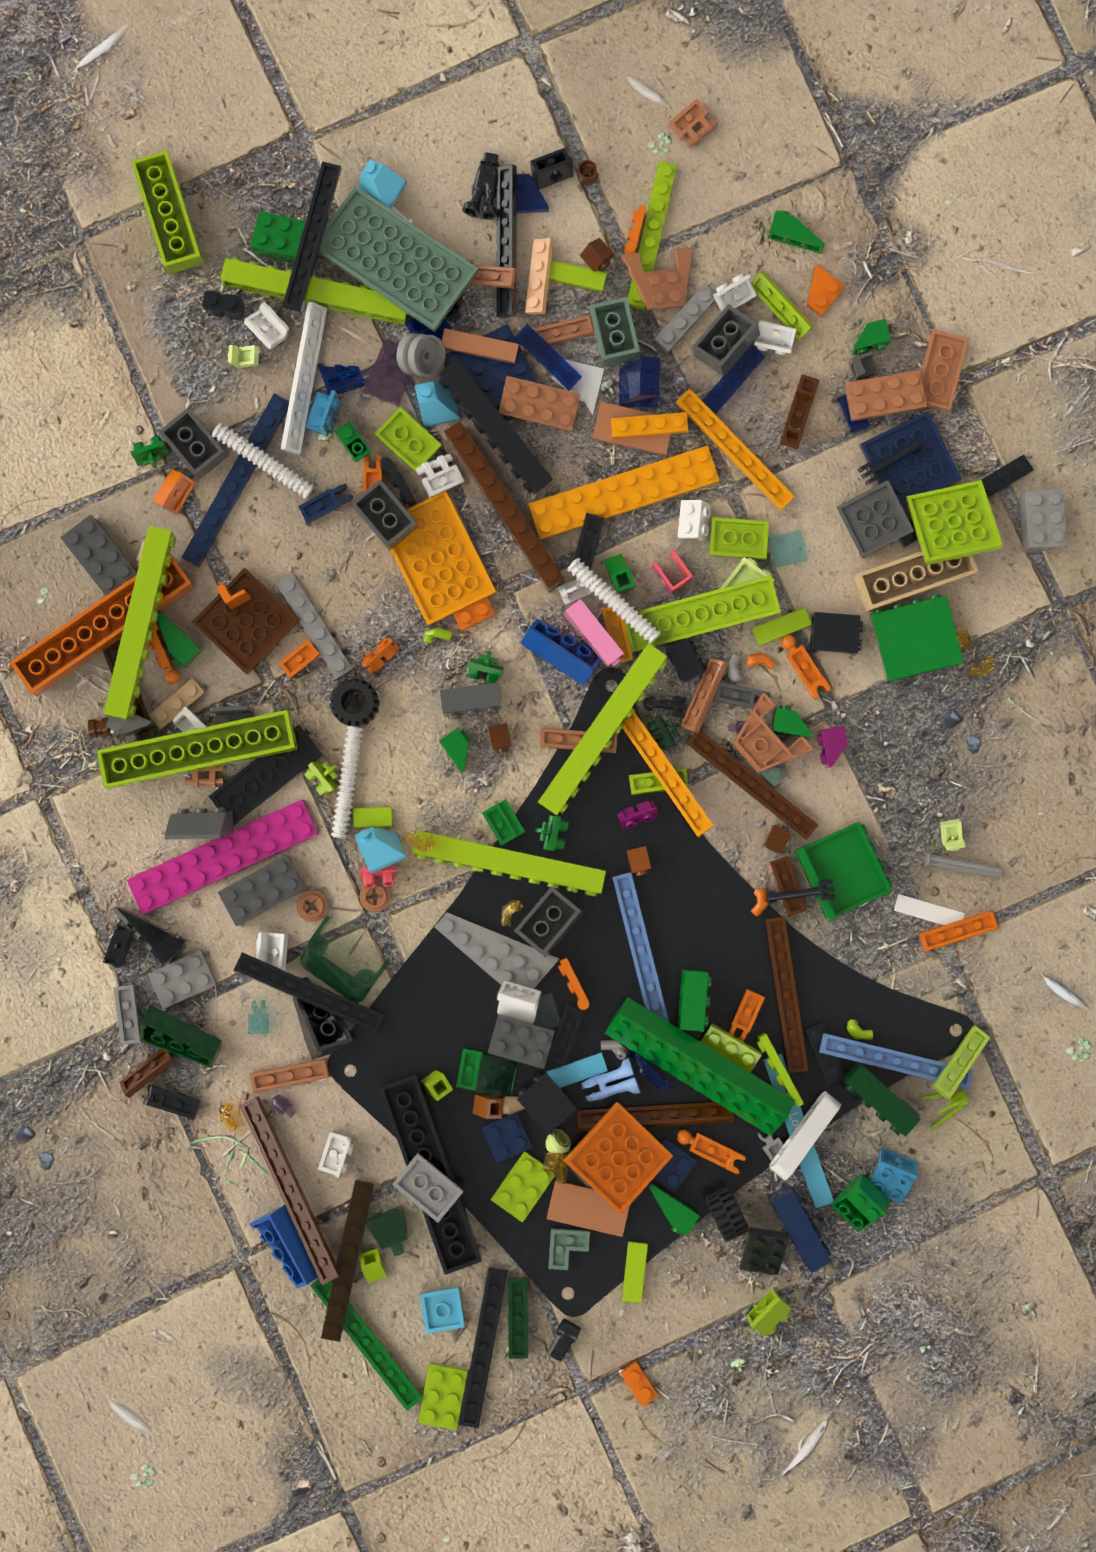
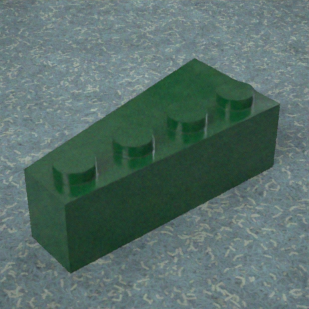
M149 1005L140 1023L141 1042L211 1069L221 1051L222 1040L218 1037L210 1035L152 1005Z
M856 1063L845 1077L842 1078V1081L847 1085L845 1088L853 1095H859L862 1098L860 1102L868 1109L872 1107L876 1111L875 1115L883 1123L885 1121L892 1125L890 1129L897 1136L902 1134L906 1137L921 1120L863 1065Z

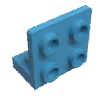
M332 390L330 396L317 392L305 426L307 430L328 436L329 431L332 432L335 425L333 420L335 413L338 414L341 408L336 391Z
M882 1147L879 1151L878 1165L870 1181L888 1199L902 1203L917 1178L918 1162Z

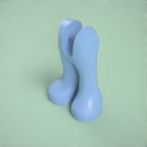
M629 1058L624 1059L618 1069L594 1076L582 1082V1089L597 1085L599 1090L586 1095L587 1101L601 1100L626 1091L633 1094L641 1093L635 1076L620 1083L606 1086L611 1081L634 1075Z

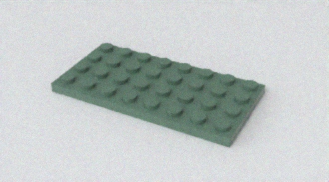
M356 186L326 225L318 253L434 332L479 271L476 266Z

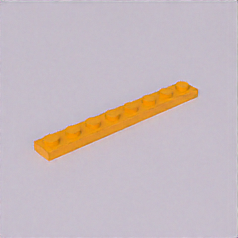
M691 389L687 390L676 401V404L683 412H687V416L780 511L794 499L795 496Z
M635 711L629 719L625 717L621 722L624 725L622 727L695 834L700 837L713 828V823Z

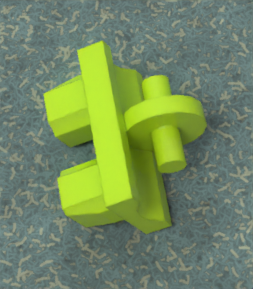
M317 760L308 765L309 769L304 775L309 781H314L318 778L321 783L316 787V790L321 796L338 789L339 784L335 780L338 776L334 772L338 768L336 764L330 767L327 762L322 764L320 760Z

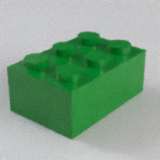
M259 210L250 245L253 254L294 264L306 221Z
M682 969L677 1025L680 1030L704 1032V1027H708V1015L705 1014L706 1007L709 1008L710 996L707 995V988H711L709 972Z

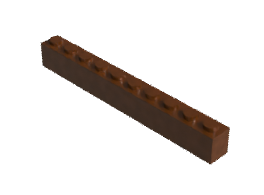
M459 421L445 430L447 440L548 593L565 583V578L462 422Z

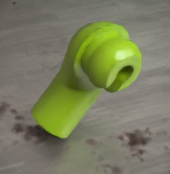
M440 628L431 629L424 633L423 641L429 644L433 643L434 638L450 641L452 632Z
M854 1019L847 1022V1031L854 1039H873L872 1030H862Z

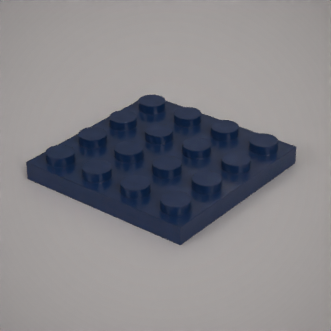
M508 324L483 336L518 344ZM518 347L515 364L455 351L445 354L444 367L446 368L454 360H457L498 411L506 376L538 383L520 347Z
M929 412L921 414L859 445L867 462L873 467L909 446V443L915 440L919 442L922 449L917 454L912 452L876 473L879 478L876 480L878 485L887 480L889 481L902 508L908 506L906 502L907 496L943 489L962 479Z

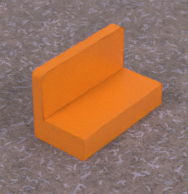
M171 469L155 495L153 502L177 515L196 482L183 473Z
M223 583L216 586L225 604L231 609L252 599L245 589L232 595L231 591Z

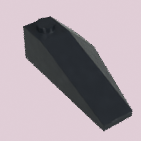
M115 907L113 909L129 928L132 929L134 927L136 929L134 933L137 938L148 943L145 947L163 965L172 963L187 948L184 944L186 941L181 935H175L124 908Z
M308 977L302 978L304 980L311 982ZM293 997L304 1040L312 1060L329 1055L353 1041L348 1027L342 1018L340 1019L333 1014Z

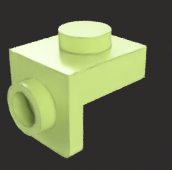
M229 345V364L238 368L258 366L259 347L255 345L245 347Z
M960 819L940 822L942 844L946 850L957 851L960 848H965L966 844L962 838Z

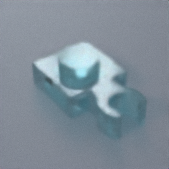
M256 1000L252 1001L254 1014H248V1034H268L269 1014H263L265 1001L262 1000V1006L257 1008L255 1005Z

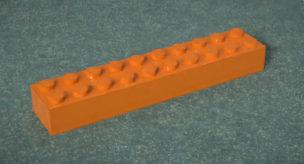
M173 556L170 567L166 568L167 582L165 586L162 585L161 593H163L161 604L157 606L159 611H162L195 588ZM136 575L9 662L31 694L39 696L122 638Z

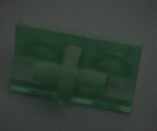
M661 715L654 717L655 720L650 722L647 728L651 734L661 731L663 737L656 740L661 750L677 746L670 731H672L674 737L679 736L677 728L681 726L680 722L674 724L670 718L666 720L669 725L667 727Z

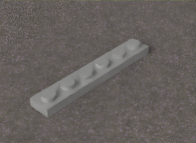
M291 573L276 583L297 618L300 619L301 624L335 678L338 680L353 669L294 575Z

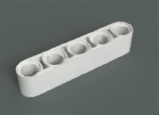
M824 1091L776 1154L769 1168L783 1180H787L838 1112L841 1103Z

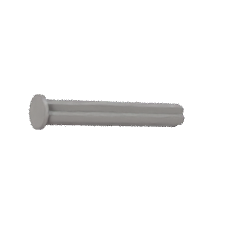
M927 852L925 856V867L935 866L1000 878L1002 875V868L998 866L932 855L930 852Z

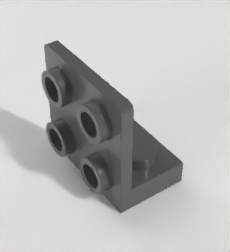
M219 703L215 704V707H210V712L215 714L216 725L255 717V710L246 705V703H234V706Z

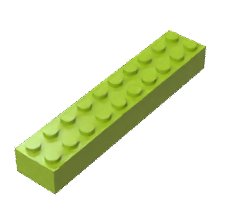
M284 710L96 751L104 789L111 790L298 750L291 712Z

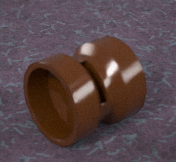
M585 160L580 163L578 167V180L582 185L589 186L595 182L597 167L594 162Z
M109 717L101 718L100 721L96 719L88 720V732L91 738H97L101 734L104 737L111 736V733H109L111 729L105 727Z

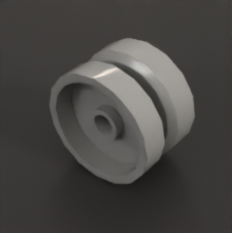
M409 333L399 342L396 357L398 366L407 375L434 377L441 371L445 362L444 345L434 335Z

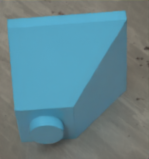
M369 159L360 174L359 189L391 210L407 182L384 164Z
M438 381L415 385L424 427L461 420L458 405L450 397L451 392L448 389L444 390Z
M371 827L355 835L358 847L371 874L406 858L397 832Z

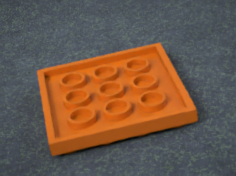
M616 1102L563 1161L621 1215L673 1155Z

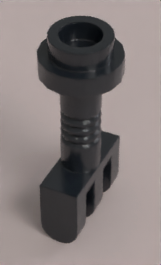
M653 696L645 697L644 709H647V711H652L653 708L671 709V716L685 717V712H678V709H686V705L679 704V701L686 702L687 698L673 696L672 702L654 700Z

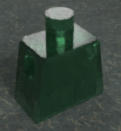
M402 1205L367 1219L365 1223L382 1250L391 1247L394 1257L405 1252L401 1242L408 1239V1231Z

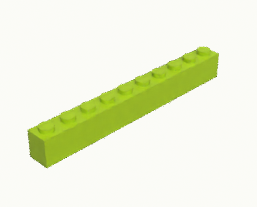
M234 257L231 259L225 258L220 281L225 287L284 299L292 270L282 271L271 265L264 267L257 262L251 261L246 263ZM312 275L305 304L314 302L335 311L404 326L407 325L409 314L369 287L352 286L349 282L337 283L330 278L319 279Z
M148 525L103 712L106 716L130 721L131 717L135 715L136 706L134 702L135 698H138L140 694V687L138 685L145 673L143 664L144 660L147 661L149 657V649L147 648L149 641L151 642L154 636L152 627L153 623H156L158 619V612L156 610L163 598L161 589L162 585L165 586L167 582L166 568L170 567L172 560L170 555L171 548H174L176 544L175 534L171 530Z
M649 643L646 645L538 803L556 815L559 812L563 814L569 805L566 803L570 796L574 798L580 789L577 785L581 780L583 782L586 781L591 774L588 771L591 765L596 766L602 758L599 755L603 749L607 750L613 742L610 740L614 733L618 735L624 726L621 724L625 717L629 719L635 709L632 708L636 701L640 703L646 693L643 690L647 685L649 687L652 686L657 679L654 676L657 670L662 671L668 663L665 660L667 657L665 654Z
M418 830L412 853L416 854L418 859L427 860V857L435 858L434 862L446 864V861L454 862L453 866L465 868V865L473 866L472 870L483 872L484 869L491 870V874L502 876L503 873L510 874L511 879L521 880V877L529 878L530 883L540 885V881L548 882V887L552 886L558 889L559 885L567 887V891L577 893L578 889L585 890V895L595 897L597 893L601 894L606 873V871Z

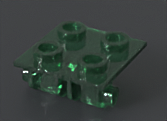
M482 1054L475 1093L499 1097L511 1096L517 1061L490 1054Z

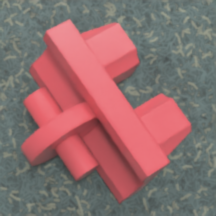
M395 864L373 874L370 873L368 867L360 868L361 879L364 881L367 889L376 887L375 879H383V886L386 887L394 885V878L396 877Z

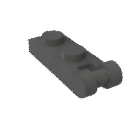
M720 682L714 702L753 709L756 705L754 703L755 696L760 697L765 693L770 698V692Z

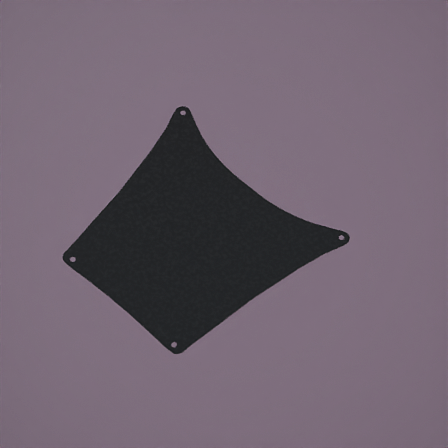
M607 668L600 671L594 677L569 730L587 731L614 693L606 690L605 683L608 680H614L618 687L626 676L620 669ZM634 703L632 708L635 709V713L640 718L636 703ZM623 728L617 735L616 754L600 752L599 755L602 758L596 766L591 765L588 770L591 774L586 781L583 782L581 780L577 785L580 789L574 798L571 796L568 798L566 803L569 805L563 814L559 812L556 815L538 803V801L574 751L557 749L536 785L515 814L525 833L502 846L497 840L493 847L606 871L602 892L601 894L597 893L596 897L585 895V890L578 889L577 893L567 891V887L559 885V889L554 888L580 909L583 914L549 953L560 959L534 988L541 991L534 1024L554 1029V1039L566 1004L579 1008L576 993L572 994L567 985L570 982L567 975L563 976L558 967L561 965L560 960L567 957L589 1001V1007L584 1010L566 1064L601 1052L608 1070L601 1074L611 1072L621 1066L624 1059H618L612 1050H601V1041L614 1040L605 1034V1031L627 997L643 1007L645 1005L612 877L631 872L626 853L627 850L646 846L651 869L647 870L648 874L636 876V872L631 874L669 1023L675 1027L678 1025L682 969L709 972L711 988H707V995L710 996L709 1008L706 1007L705 1014L708 1015V1027H704V1032L682 1031L698 1041H701L711 1023L729 1032L732 1020L746 989L765 997L750 1032L746 1035L744 1043L761 1052L757 1045V1042H759L757 1036L763 1033L767 1034L776 1053L782 1054L787 1067L765 919L782 916L769 904L758 917L751 912L757 904V897L754 895L755 890L714 849L704 835L698 837L666 791L631 795L629 775L653 771ZM648 800L649 802H654L658 817L650 822L639 823L633 828L622 829L617 816L621 810L633 806L634 811L638 812L636 805ZM549 815L559 816L562 820L569 823L566 832L558 831L557 838L565 840L563 850H544V841L539 840L541 833L535 832L536 828L542 829L543 822H548ZM484 869L483 872L475 871L442 917L448 912L532 947L514 930L550 887L547 886L548 882L540 881V885L530 883L529 878L521 877V880L511 879L510 874L503 873L502 876L491 874V870ZM786 921L808 1071L789 1073V1076L804 1103L800 1106L803 1116L806 1115L824 1091L841 1103L840 1109L827 1127L853 1108L862 1104L860 1102L862 1098L857 1094L853 1095L845 1088L847 1085L842 1079L829 1084L825 1083L804 1029L822 1022L829 1035L938 1061L954 1054L971 1027L974 1026L969 1017L962 1013L895 991L867 978L819 948ZM434 925L369 1007L384 1015L377 1033L355 1025L350 1031L353 1041L331 1053L328 1060L329 1074L346 1093L395 1138L396 1135L379 1087L414 1073H418L420 1081L435 1070L444 1074L453 1089L451 1092L436 1101L429 1096L424 1087L423 1090L456 1183L464 1190L461 1194L464 1206L553 1305L567 1316L583 1315L624 1281L628 1241L648 1243L647 1263L681 1235L672 1230L673 1226L670 1225L648 1185L629 1206L623 1237L548 1220L547 1214L555 1180L584 1187L587 1186L562 1160L566 1153L555 1155L547 1150L545 1141L548 1135L525 1109L518 1111V1115L532 1144V1148L526 1150V1152L556 1172V1175L523 1222L491 1200L522 1153L496 1163L481 1127L497 1119H485L473 1114L475 1094H492L500 1098H504V1096L520 1097L518 1092L525 1086L530 1088L534 1084L533 1079L540 1073L544 1075L547 1071L563 1065L546 1060L545 1067L542 1069L488 1053L499 1015L497 1013L499 1004L497 996L502 985L440 933ZM854 1019L862 1030H872L873 1039H854L847 1031V1022ZM953 1024H958L962 1028V1033L958 1037L950 1034V1027ZM737 1027L734 1037L739 1038L743 1030ZM627 1047L625 1059H630L634 1075L611 1081L606 1086L620 1083L635 1076L641 1093L633 1094L626 1091L601 1100L587 1101L586 1095L599 1091L597 1085L582 1089V1082L587 1079L561 1088L579 1108L577 1110L608 1109L616 1102L623 1108L714 1102ZM463 1048L482 1051L475 1091L456 1087ZM763 1052L751 1073L771 1085L763 1059L768 1058L766 1052ZM837 1057L844 1076L856 1063H859L887 1088L909 1075ZM347 1065L355 1066V1076L347 1077L344 1074V1068ZM577 1111L556 1128L563 1130L569 1136L571 1145L568 1152L573 1150L590 1132H578ZM734 1113L733 1122L645 1128L660 1144L666 1138L697 1160L675 1193L653 1178L651 1182L697 1211L700 1215L697 1222L710 1213L705 1196L726 1186L731 1189L732 1193H735L743 1185L768 1169L771 1160L762 1149L766 1143L758 1137V1133L763 1138L767 1137L768 1134ZM785 1122L772 1134V1139L778 1136L783 1144L790 1137ZM686 1129L691 1132L694 1138L698 1132L745 1155L746 1159L744 1161L736 1159L733 1163L738 1168L739 1174H735L689 1151L691 1144H680L677 1140L678 1132ZM551 1228L590 1230L589 1252L569 1250L568 1270L548 1269ZM566 1287H570L574 1291V1296L570 1300L562 1297V1290Z

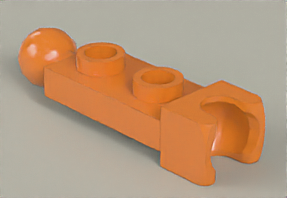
M157 620L156 623H153L152 630H154V636L152 641H149V645L152 650H156L158 666L160 668L163 667L166 671V682L174 685L179 682L180 674L178 671L173 670L174 666L159 634L162 631Z
M784 636L781 640L782 647L790 651L786 658L801 679L811 698L815 700L819 696L816 691L817 687H821L824 692L829 691L831 687L814 664L804 646L802 645L797 648L796 639L793 636Z
M686 1129L679 1131L677 1134V1140L680 1144H691L689 1151L735 1174H739L738 1168L733 1163L736 1159L742 1161L746 1159V1156L698 1132L695 1138Z

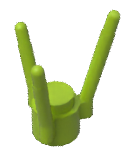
M955 1090L951 1098L948 1099L950 1104L938 1111L941 1114L953 1108L952 1111L930 1127L931 1130L969 1104L963 1090L958 1092ZM940 1093L932 1094L928 1096H923L922 1100L941 1098L944 1096H942Z

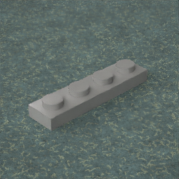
M703 284L656 336L654 342L669 353L715 302L713 297L715 293Z

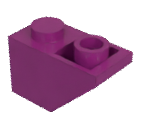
M845 726L821 729L817 735L818 745L822 747L820 760L821 764L825 765V769L833 766L848 745Z

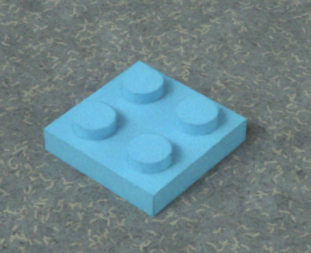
M459 1286L420 1293L426 1334L465 1327Z

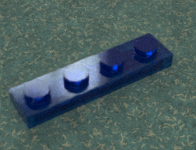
M528 324L514 337L568 391L582 378Z
M751 345L730 371L706 395L702 402L714 414H717L766 356Z

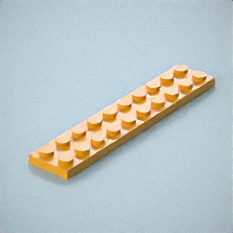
M704 446L529 503L528 507L539 540L541 541L581 528L586 513L609 519L719 483L720 480L709 448Z

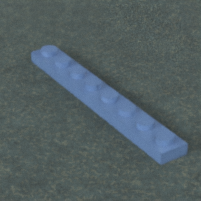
M630 872L614 876L612 879L645 1008L669 1022L632 874Z
M823 1033L819 1053L933 1081L938 1079L947 1063ZM969 1069L958 1087L970 1088L973 1070Z

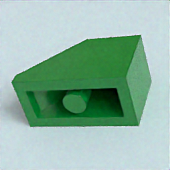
M780 706V708L774 710L771 728L773 733L794 737L803 736L806 739L811 738L812 733L797 712L791 711V707Z
M456 728L439 740V742L462 774L465 772L469 743L467 741L470 738L464 729L460 731Z

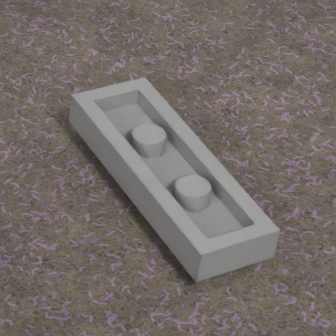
M135 984L114 987L121 1045L140 1043V1023Z

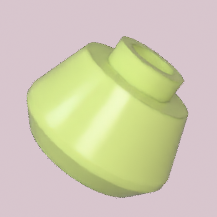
M554 1129L545 1141L547 1150L552 1154H562L570 1150V1138L561 1129Z

